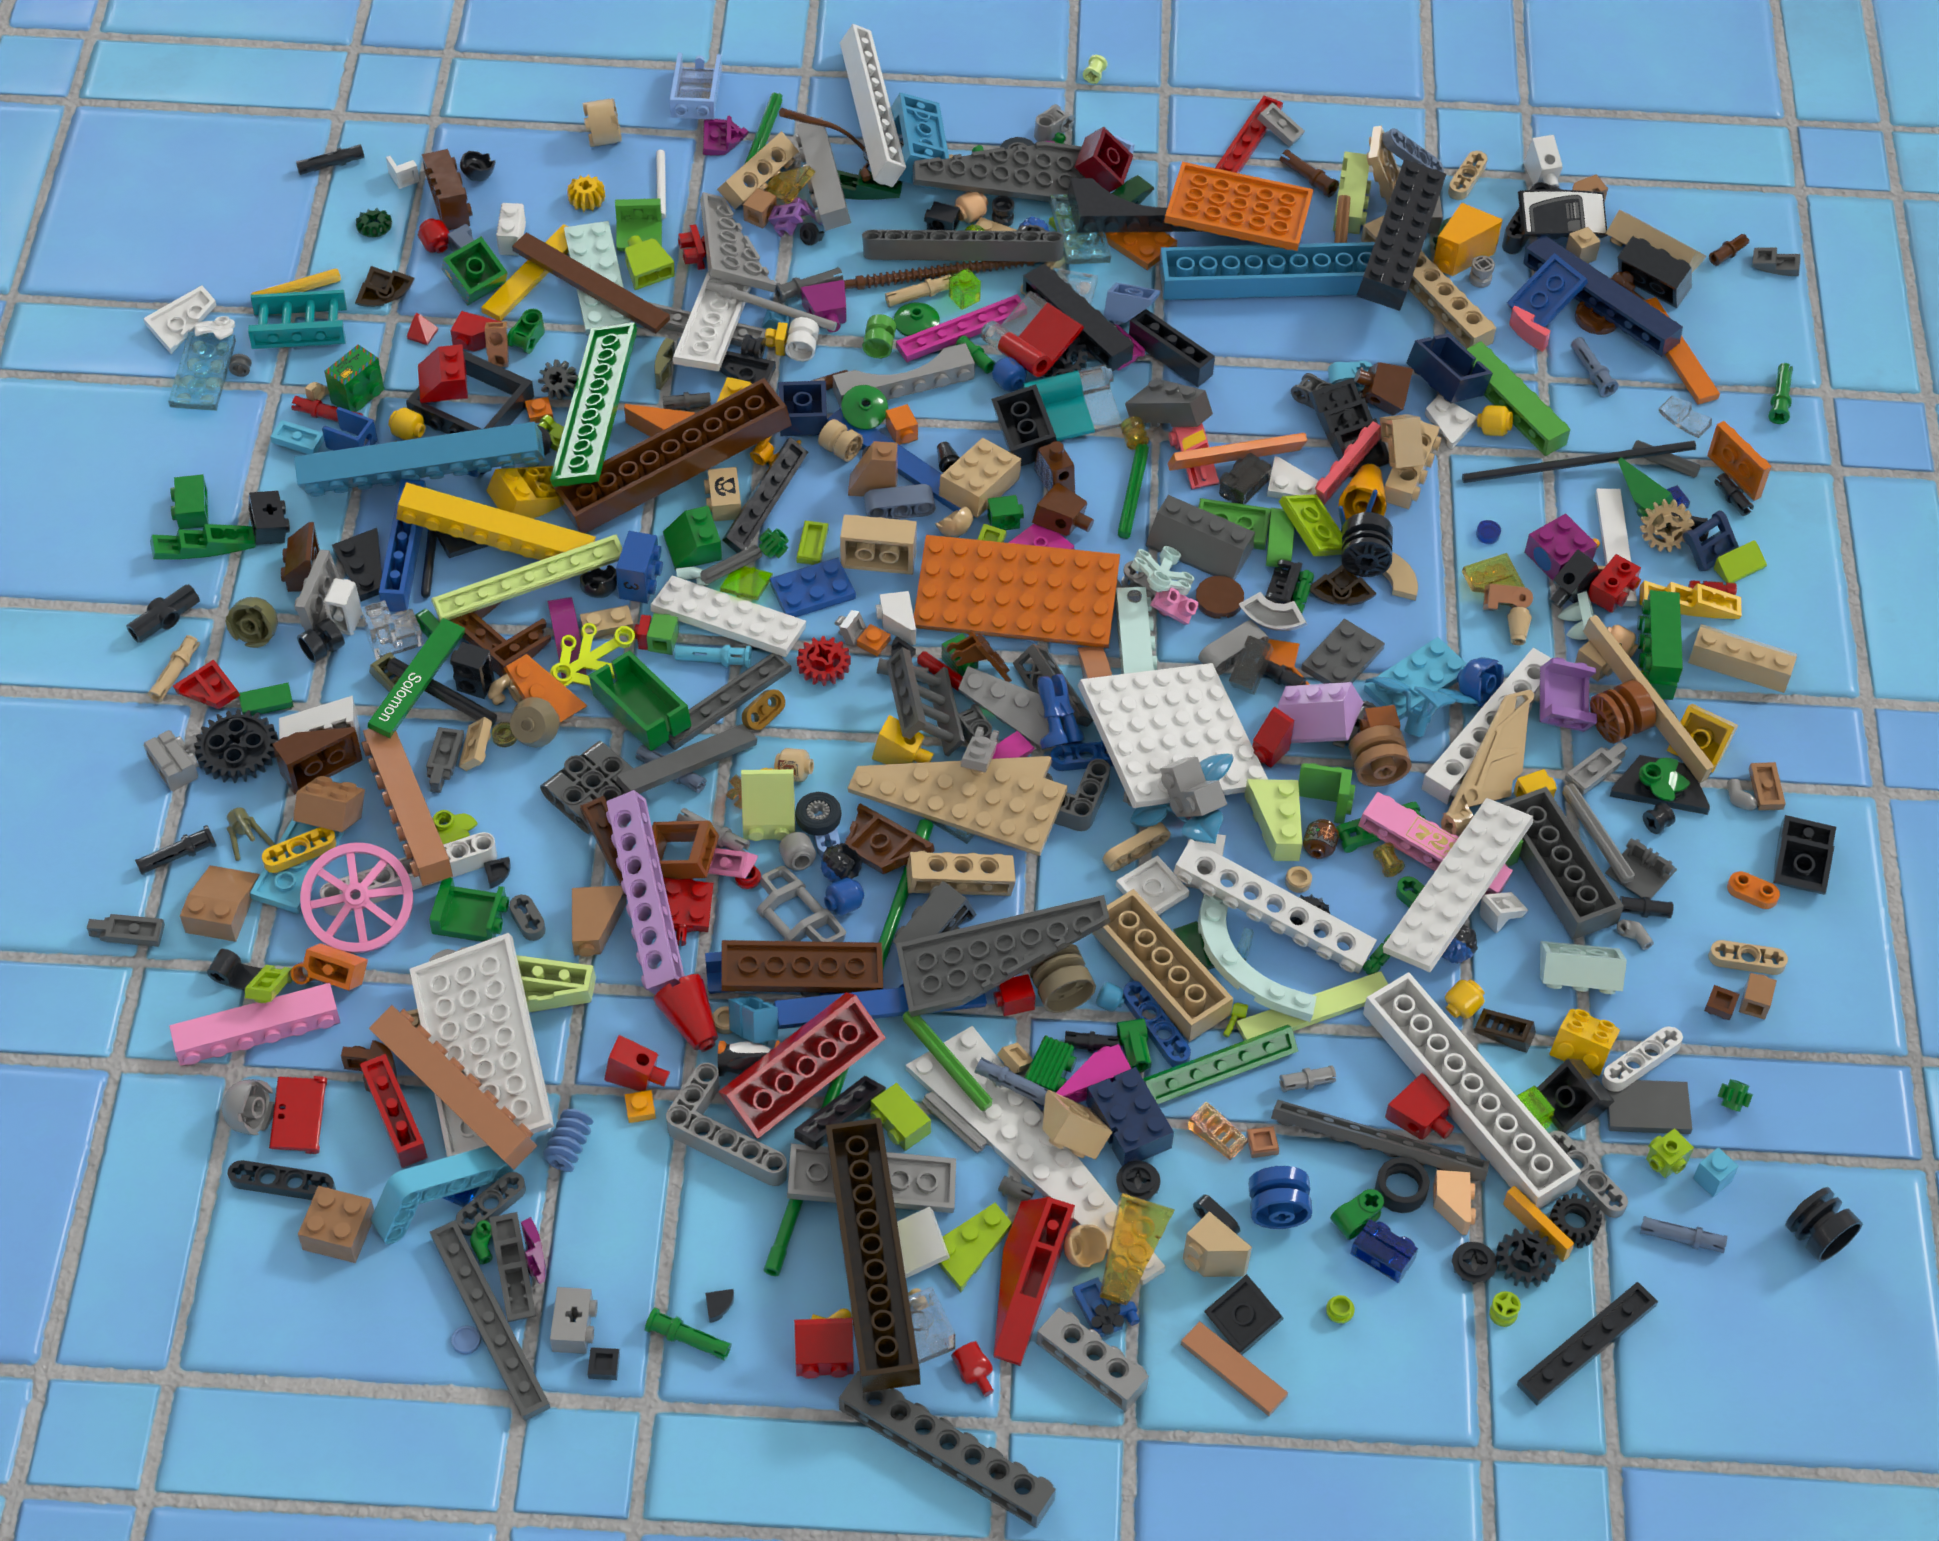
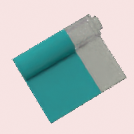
M1105 364L1023 383V388L1037 385L1057 441L1123 426L1110 388V382L1114 381L1111 368H1107Z

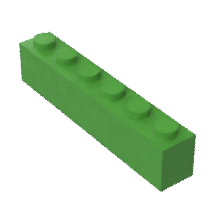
M1482 341L1466 349L1476 358L1473 368L1476 362L1480 361L1493 373L1484 396L1493 405L1506 406L1509 412L1513 414V425L1544 456L1567 445L1571 429L1535 392H1532L1524 384L1521 378L1517 377L1509 369L1506 363L1502 362Z

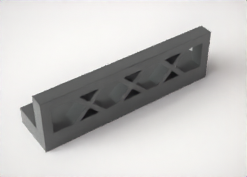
M1032 644L1013 662V665L1030 691L1039 694L1036 687L1038 676L1052 678L1055 674H1063L1048 650L1036 644ZM1031 657L1033 660L1032 671H1026L1023 664ZM1064 676L1068 687L1070 703L1075 711L1073 714L1076 722L1088 727L1093 722V718Z

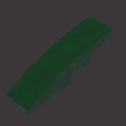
M862 169L859 170L858 175L837 170L845 199L880 200L900 198L903 181L897 180L895 185L891 187L874 181L871 171H869L871 179L865 182L860 175Z

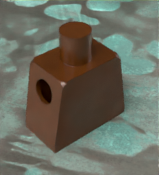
M1378 362L1371 366L1368 372L1358 369L1354 382L1364 385L1362 397L1366 401L1394 416L1404 410L1413 369Z
M1057 482L1037 504L1032 523L1069 536L1076 527L1089 532L1094 519L1085 515L1087 501Z

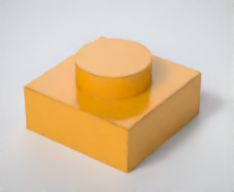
M652 1090L624 1094L629 1123L656 1119Z

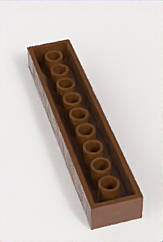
M763 378L605 460L599 481L554 487L560 505L577 530L585 534L788 428L792 424L787 407L767 380Z

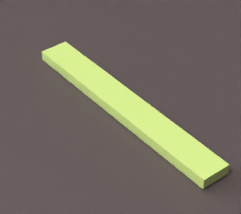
M617 534L436 596L431 601L440 621L443 618L451 620L617 562L622 546Z

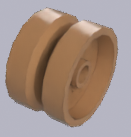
M1390 725L1370 727L1356 734L1350 741L1349 750L1358 781L1362 784L1372 787L1385 786L1397 782L1409 773L1412 764L1402 731L1397 727Z

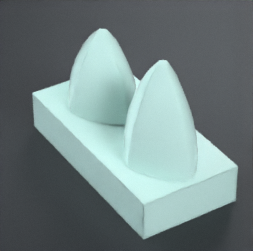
M1587 591L1577 594L1579 602L1568 606L1558 615V618L1566 621L1583 620L1575 624L1566 634L1572 639H1588L1583 630L1588 619L1594 616V611Z

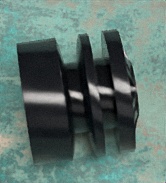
M1361 512L1352 515L1345 521L1342 526L1341 561L1347 571L1361 577H1374L1383 574L1390 568L1393 545V526L1390 521L1383 515L1373 512Z
M1829 1187L1816 1191L1801 1202L1785 1224L1790 1232H1796L1795 1237L1799 1241L1810 1237L1805 1247L1819 1262H1824L1840 1252L1858 1234L1863 1225L1849 1208L1838 1212L1842 1201L1838 1197L1833 1198L1834 1193Z

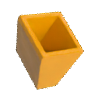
M1461 203L1438 236L1433 263L1437 265L1441 272L1454 276L1471 267L1475 257H1489L1496 252L1503 219Z

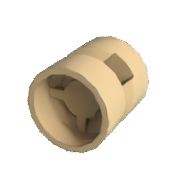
M832 419L821 430L818 444L829 452H834L837 457L845 462H849L859 453L863 444V437L852 429L848 431L846 425L836 419Z

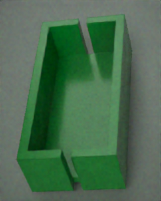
M1650 590L1647 600L1642 602L1643 615L1638 616L1637 630H1641V634L1638 637V649H1642V653L1639 654L1638 668H1642L1643 672L1641 673L1662 699L1673 700L1683 669L1680 593Z
M630 650L611 661L615 683H613L611 669L608 664L589 675L593 696L650 751L667 742L670 734L675 737L692 726L688 705Z

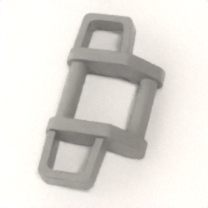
M779 866L762 875L760 884L769 896L758 906L756 912L774 926L784 937V941H801L805 935L813 942L844 941L846 930L828 909H824L805 889L806 885L788 868ZM782 877L789 884L776 889L770 881ZM798 896L814 914L801 920L790 930L774 910L778 905ZM826 924L836 933V935L827 939L823 938L816 931V929Z

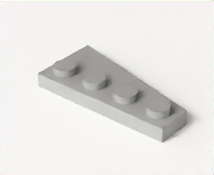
M968 666L958 691L984 710L986 709L1001 722L1019 731L1024 738H1027L1036 747L1041 749L1040 740L1048 734L1049 727L1047 718H1044V707L1040 695Z

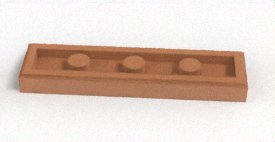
M1200 1321L1181 1340V1345L1268 1416L1287 1398L1288 1392Z

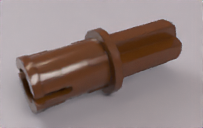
M1741 234L1731 241H1725L1720 248L1709 254L1710 262L1718 266L1726 259L1735 257L1739 250L1749 244L1746 234Z

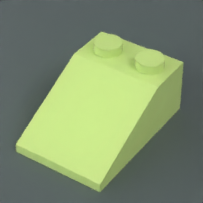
M794 769L741 770L743 838L753 841L767 839L781 841L786 835L795 832Z

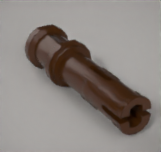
M1288 149L1282 153L1288 158L1280 156V162L1306 178L1312 187H1317L1327 197L1335 194L1339 187L1338 180L1331 179L1326 175L1325 171L1315 169Z

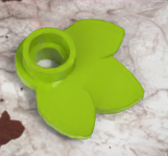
M440 810L432 818L443 845L470 836L468 831L475 828L478 824L471 815L465 813L454 815L448 810Z

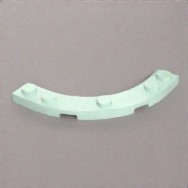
M1203 894L1198 917V930L1205 943L1204 950L1217 971L1237 990L1242 988L1253 995L1255 1002L1277 1012L1310 1022L1314 1013L1317 996L1280 985L1252 968L1240 956L1229 937L1226 925L1228 906L1223 903L1222 899L1216 896L1211 897Z

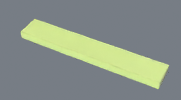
M1380 971L1313 994L1317 998L1310 1022L1270 1009L1238 1020L1236 1027L1244 1041L1287 1024L1292 1026L1293 1031L1364 1007L1366 998L1388 985Z

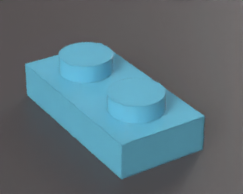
M283 420L280 421L270 436L272 443L306 454L317 453L324 442L322 432Z

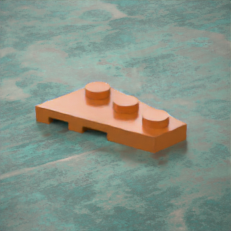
M527 654L504 667L523 699L538 697L548 701L559 715L560 723L588 706Z

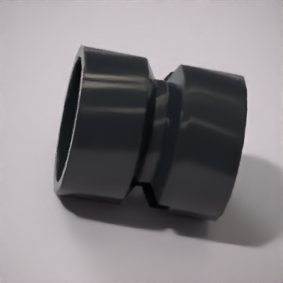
M329 618L317 623L315 630L308 629L297 636L302 651L313 663L325 658L327 651L334 652L345 645L342 633Z

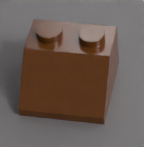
M308 522L291 535L287 540V548H283L285 567H281V581L286 582L288 592L302 591L304 580L308 578L311 571L312 562L320 551L314 522Z

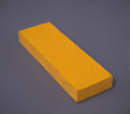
M1513 1186L1509 1189L1503 1205L1532 1233L1538 1230L1539 1238L1542 1239L1548 1236L1547 1245H1555L1554 1254L1558 1255V1258L1564 1262L1570 1257L1574 1242L1517 1187Z

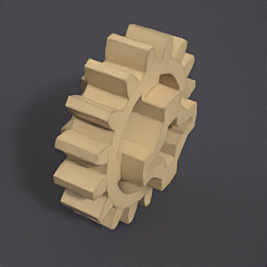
M1663 499L1660 506L1654 502L1653 510L1646 509L1648 516L1641 517V521L1645 524L1640 526L1641 532L1644 533L1642 537L1645 541L1649 540L1648 544L1651 548L1657 545L1659 552L1664 547L1667 548L1668 552L1672 551V546L1680 549V542H1684L1683 533L1690 530L1691 528L1689 527L1694 525L1693 520L1689 519L1692 516L1690 511H1685L1686 507L1683 503L1677 507L1676 500H1672L1671 504H1668ZM1671 512L1677 513L1681 518L1679 516H1672ZM1655 533V535H1661L1663 539H1659L1655 537L1653 534Z

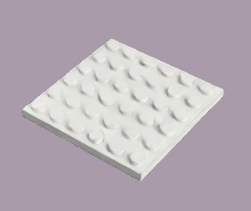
M1213 663L1080 680L1078 684L1079 690L1133 808L1170 803L1168 791L1161 780L1160 768L1186 757H1198L1199 762L1213 755L1232 754L1234 756L1233 762L1228 772L1219 780L1224 795L1244 793L1247 779L1268 780L1258 757L1253 753L1254 749Z

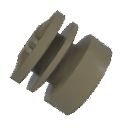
M1074 944L1027 969L1035 987L1038 989V994L1045 1009L1049 1012L1062 1013L1084 1004L1095 993L1096 985L1089 970L1085 967V961L1078 947Z

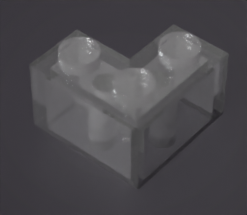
M385 600L361 607L367 639L376 660L389 652L394 655L424 645L421 629L412 608L391 615Z

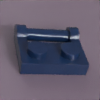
M1720 510L1715 512L1711 519L1694 530L1690 529L1683 533V540L1689 545L1699 571H1707L1715 565L1718 557L1739 547L1726 514ZM1718 526L1719 532L1700 543L1699 537Z

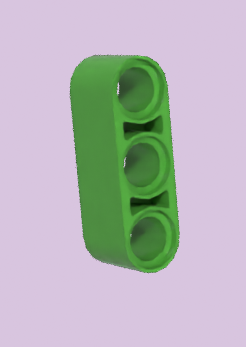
M1271 508L1266 566L1285 568L1277 564L1279 560L1290 562L1292 560L1294 525L1285 511L1280 508Z

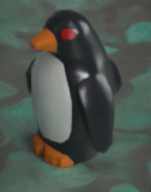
M779 1040L776 1041L774 1048L780 1044ZM719 1041V1077L724 1076L726 1072L740 1075L774 1048H768L760 1043L750 1041L733 1044Z

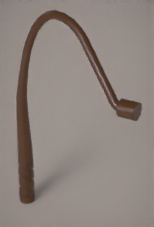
M785 108L779 110L780 117L827 127L841 132L865 153L868 160L865 146L838 125ZM869 160L860 171V175L865 182L871 179L867 169L870 166Z

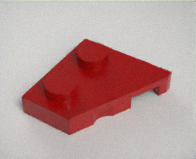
M214 659L173 685L177 694L217 709L222 708L240 696L238 690Z

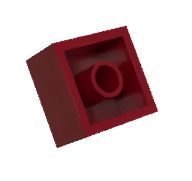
M1102 127L1085 137L1074 167L1085 178H1093L1105 190L1112 192L1124 184L1134 155L1105 127Z

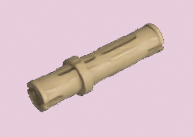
M950 274L933 280L929 278L920 284L885 293V300L888 307H892L921 297L935 296V293L953 289V279Z
M187 635L177 651H173L168 665L148 692V696H151V699L156 702H162L184 667H188L190 658L200 645V642H197L195 637Z

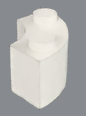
M1259 592L1239 603L1242 610L1253 621L1271 630L1291 631L1308 625L1294 601L1286 604L1273 603Z

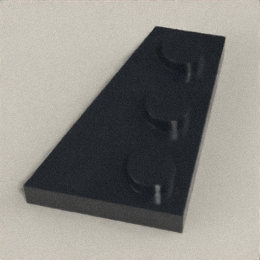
M377 528L332 544L333 552L346 576L356 584L360 601L379 595L382 569Z

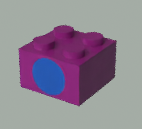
M1565 513L1530 533L1524 553L1553 581L1555 576L1578 549L1593 560L1597 544Z

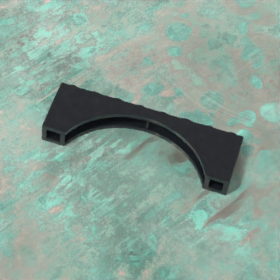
M1093 178L1070 179L1067 197L1077 233L1205 232L1164 223L1167 208L1140 205L1119 198L1101 187Z

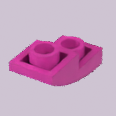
M1016 731L997 744L992 759L1027 757L1035 748L1019 731Z

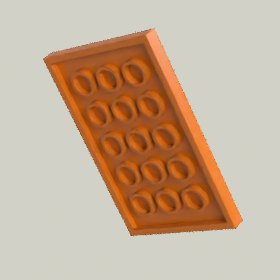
M1182 161L1165 214L1164 223L1298 251L1314 189Z

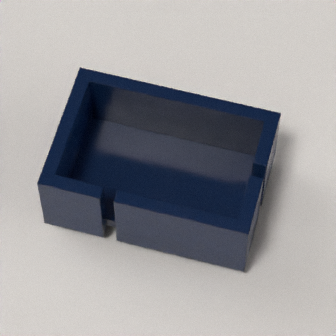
M1448 333L1433 336V338L1428 337L1415 340L1406 362L1416 374L1420 375L1428 382L1430 387L1438 391L1450 403L1484 396L1493 375L1480 361L1476 362L1473 368L1476 358Z
M1136 1067L1115 1075L1113 1082L1108 1078L1087 1087L1086 1105L1112 1131L1107 1141L1109 1144H1112V1150L1121 1166L1131 1161H1143L1172 1148L1174 1131Z

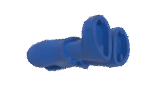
M1055 674L1052 678L1048 676L1039 677L1038 691L1044 707V718H1047L1049 727L1048 734L1040 740L1041 749L1084 741V733L1078 727L1073 714L1075 711L1070 703L1068 687L1063 674ZM1061 717H1062V719H1063L1064 730H1063V727H1062V724H1061V720H1060Z

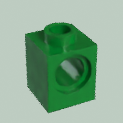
M1016 495L988 498L987 515L990 526L1002 530L1020 529V519L1024 518L1023 505L1018 504Z

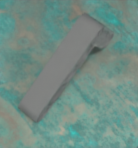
M711 1063L698 1065L666 1113L669 1135L673 1139L768 1185L779 1186L783 1184L787 1179V1161L784 1154L703 1115L719 1091V1074L717 1067ZM708 1078H709V1079H712V1080L709 1081V1082H704V1081H702V1080L708 1079ZM693 1099L698 1100L695 1103L688 1102ZM680 1120H681V1121H684V1123H681V1124H675V1123H674V1122L680 1121ZM701 1132H707V1133H708V1134H706V1135H704V1136L698 1135V1133H701ZM723 1144H732L729 1147H722ZM748 1155L756 1156L753 1159L745 1158ZM771 1167H779V1168H780V1169L775 1170V1171L770 1170Z

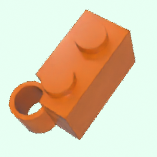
M319 943L306 949L304 961L292 967L291 977L295 983L301 985L316 979L349 991L362 985L368 959ZM303 967L307 970L308 977L303 974Z

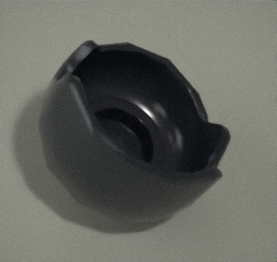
M468 151L461 158L460 169L472 181H483L492 174L496 161H491L488 153L481 154L477 151Z
M608 565L605 570L597 568L580 576V588L590 597H608L616 590L617 574L616 569L612 565Z

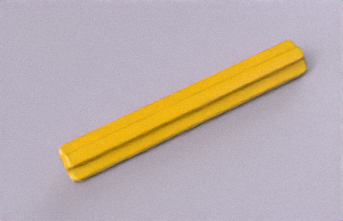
M334 268L252 292L251 295L306 292L341 281V276L338 269Z

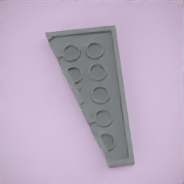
M703 192L700 203L709 276L718 280L724 279L735 282L738 285H747L774 292L777 284L774 280L769 279L768 269L761 266L759 262L760 256L748 236H743L741 232L743 228L740 223H735L733 219L734 213L725 198Z

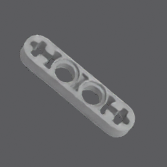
M1562 1131L1550 1132L1549 1134L1557 1143H1562L1561 1148L1571 1159H1578L1583 1163L1584 1167L1580 1169L1581 1173L1576 1185L1590 1199L1595 1201L1596 1206H1599L1604 1214L1612 1218L1622 1216L1628 1204L1625 1193L1566 1133ZM1591 1178L1598 1179L1603 1187L1594 1189L1589 1186L1588 1180ZM1610 1200H1611L1612 1202L1618 1201V1202H1619V1206H1617V1205H1613V1206L1609 1205Z

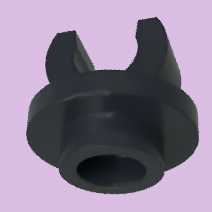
M809 222L802 225L800 238L804 244L810 246L818 241H822L825 232L819 231L815 224Z

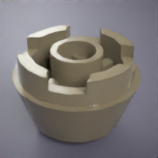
M529 697L520 701L514 707L510 719V728L515 738L524 745L535 748L550 743L556 736L560 725L559 715L548 701L538 697Z

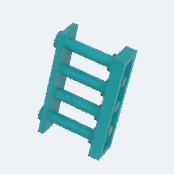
M344 290L251 295L254 315H259L258 325H248L252 349L345 344L346 337L343 320H338V311L347 310ZM329 311L328 321L314 322L315 312ZM291 313H305V322L291 323ZM268 314H282L281 324H268Z

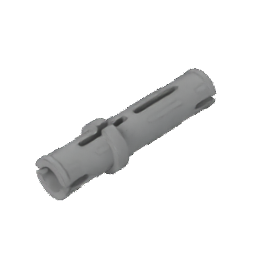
M686 808L681 810L684 815L679 813L677 816V821H708ZM712 823L719 835L718 846H725L731 850L746 852L743 848L749 849V840L732 833L728 827L722 828Z

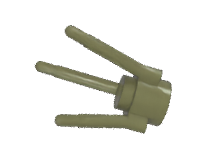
M235 808L228 813L227 821L230 825L227 827V831L231 838L236 861L240 860L236 833L239 835L246 834L250 841L253 842L255 837L251 832L252 827L270 847L276 845L260 828L254 818L249 817L244 808Z

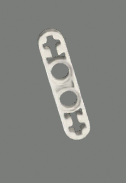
M1664 1027L1604 1069L1603 1086L1610 1091L1618 1092L1631 1085L1679 1051L1683 1039L1682 1033L1674 1027ZM1645 1050H1655L1659 1055L1650 1056ZM1635 1062L1639 1064L1640 1068H1630L1626 1063Z

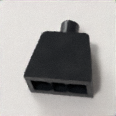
M1578 549L1555 576L1553 582L1557 590L1549 600L1559 609L1567 600H1570L1573 604L1579 602L1577 594L1586 591L1589 593L1591 583L1600 573L1597 563Z

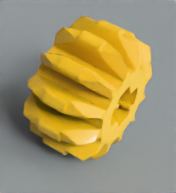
M589 174L586 177L579 175L578 179H572L571 184L567 188L568 201L570 205L575 207V210L582 208L584 212L586 209L594 211L595 207H601L602 202L605 201V188L603 182L598 180V177L591 178Z

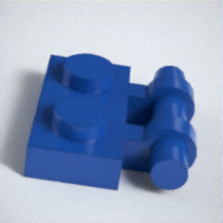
M1115 1272L1105 1277L1108 1282L1105 1286L1102 1285L1099 1277L1074 1286L1072 1289V1293L1090 1328L1095 1330L1101 1338L1107 1335L1102 1332L1101 1328H1094L1091 1319L1097 1316L1095 1308L1098 1305L1104 1304L1108 1310L1109 1305L1112 1304L1109 1298L1111 1296L1116 1297L1121 1310L1119 1315L1127 1318L1130 1326L1140 1322L1136 1313L1138 1309L1135 1303L1129 1300L1125 1292L1127 1288L1123 1280L1118 1279ZM1113 1325L1114 1332L1121 1330L1123 1325L1118 1328Z

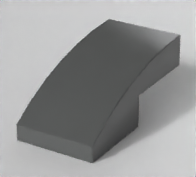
M1777 247L1754 248L1752 266L1773 274L1799 276L1801 256L1800 254H1777Z

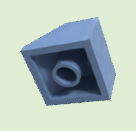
M1116 282L1107 291L1104 317L1110 323L1121 325L1123 322L1126 323L1152 305L1159 297L1160 290Z

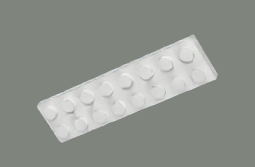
M1486 798L1383 945L1384 953L1431 972L1532 825L1533 816Z

